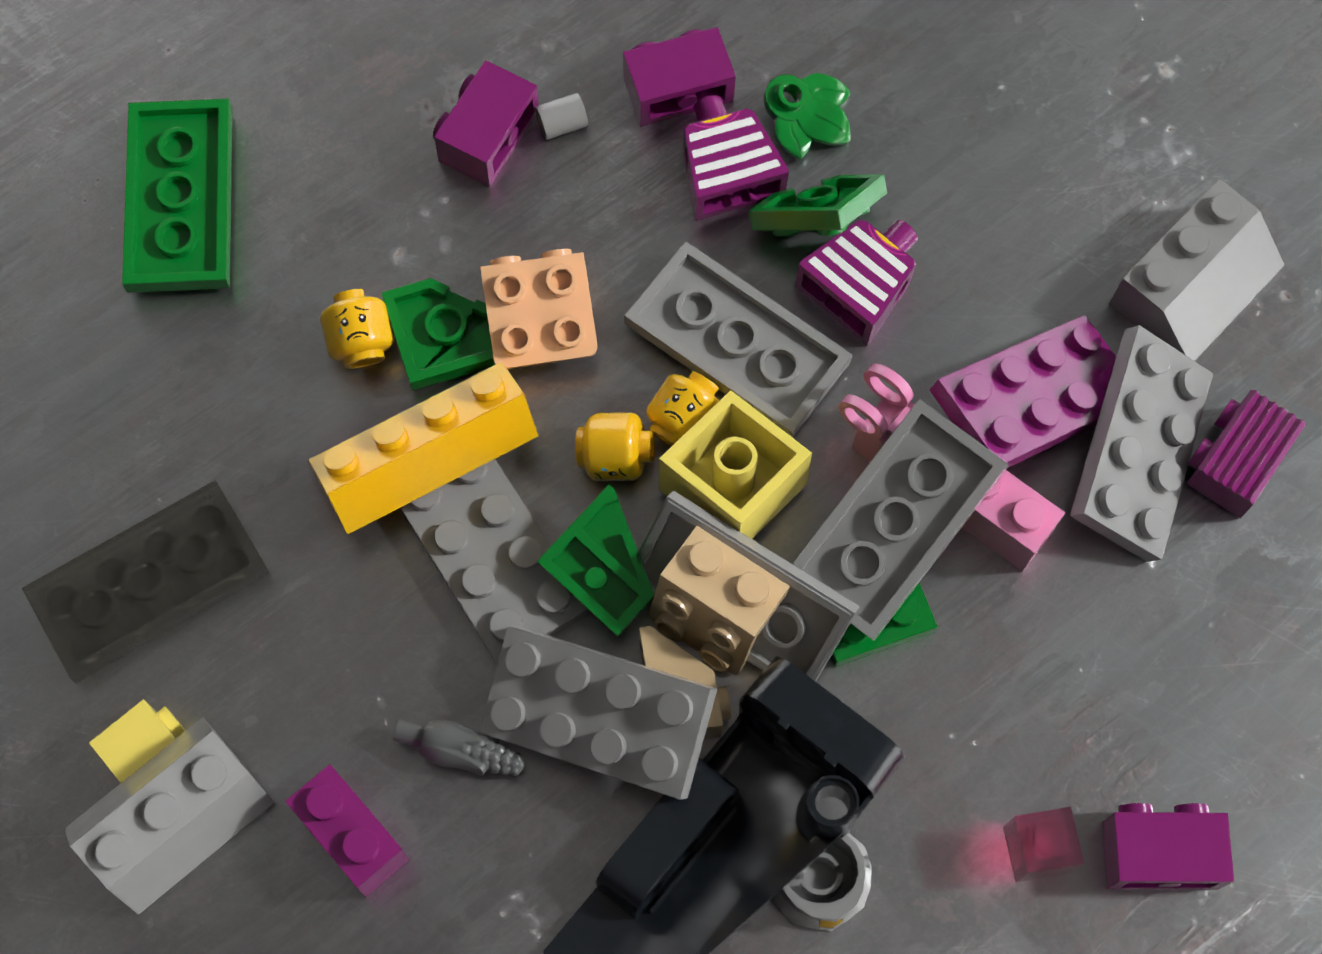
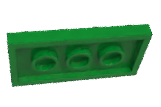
M229 98L128 103L122 285L127 293L230 288L232 106Z

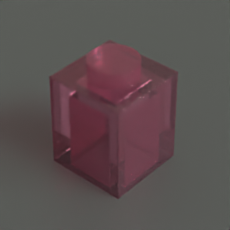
M1071 807L1017 815L1003 827L1015 883L1070 874L1084 864Z

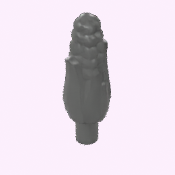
M399 719L393 737L394 741L418 747L419 754L436 765L464 769L483 776L486 771L493 774L500 773L501 775L510 774L516 776L523 771L525 766L523 756L499 744L500 739L483 735L451 721L432 720L425 727Z

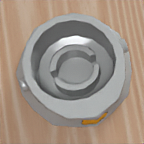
M850 833L843 838L837 839L772 898L776 907L792 924L814 930L832 931L846 923L865 907L871 887L872 867L865 846Z

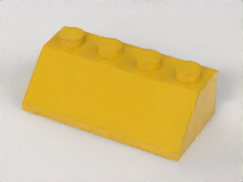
M500 362L308 459L307 462L348 535L531 441L539 435L523 391L504 364Z

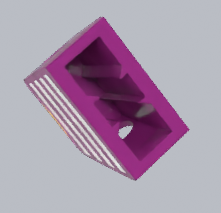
M717 95L704 97L694 104L693 110L698 122L689 124L684 128L683 154L695 221L759 204L771 194L787 189L789 176L787 165L754 111L746 108L727 114L721 97Z
M900 219L895 220L883 233L866 220H858L848 227L847 230L832 238L799 263L795 287L868 346L912 280L916 263L906 252L918 241V236L908 223Z

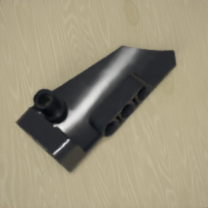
M776 656L739 699V715L734 723L704 759H698L688 798L680 800L665 794L660 798L606 863L596 879L597 887L545 948L543 953L711 954L831 844L851 832L856 819L905 759L904 753L888 736L788 660ZM836 797L846 805L848 812L842 818L836 820L827 819L817 811L816 804L823 798Z

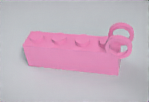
M878 363L871 364L864 373V380L868 387L882 399L876 408L866 400L851 394L846 395L838 405L843 418L857 430L852 449L870 462L915 405L910 402L914 394L909 384L894 370ZM879 378L888 382L898 393L887 388ZM854 410L863 414L867 419H862ZM1005 470L962 526V529L1023 572L1052 534L1065 512Z

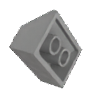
M1219 178L1123 277L1109 305L1134 326L1140 325L1190 359L1196 361L1282 269L1284 263L1260 210Z
M202 717L65 828V833L69 846L102 884L139 915L270 807L274 801L205 718Z

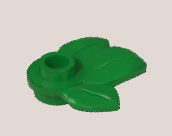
M814 73L803 79L789 74L773 78L764 90L763 100L767 114L775 120L774 136L780 147L792 157L801 160L808 152L812 141L827 145H846L851 137L850 125L845 112L839 107L850 95L846 85L832 76L821 73ZM783 92L790 94L796 103L787 101Z

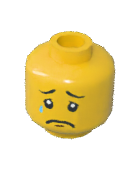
M350 289L335 294L333 296L334 304L325 308L320 316L321 328L329 357L335 361L343 362L346 369L364 368L384 361V353L394 343V336L385 303L377 297L365 296L363 289Z
M692 371L688 378L678 374L669 375L646 409V416L652 423L648 430L653 431L654 436L672 447L719 402L714 396L719 389L718 386L695 371Z
M632 412L595 413L587 419L585 426H579L576 431L575 456L579 468H585L588 476L595 481H634L642 475L645 462L654 461V432L645 431L641 418Z

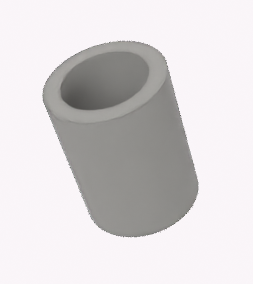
M578 93L535 107L537 122L545 140L588 126L586 110Z

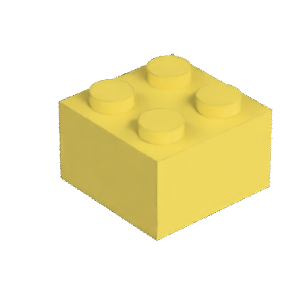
M730 390L659 458V490L666 496L673 491L679 493L753 539L807 485L812 452Z

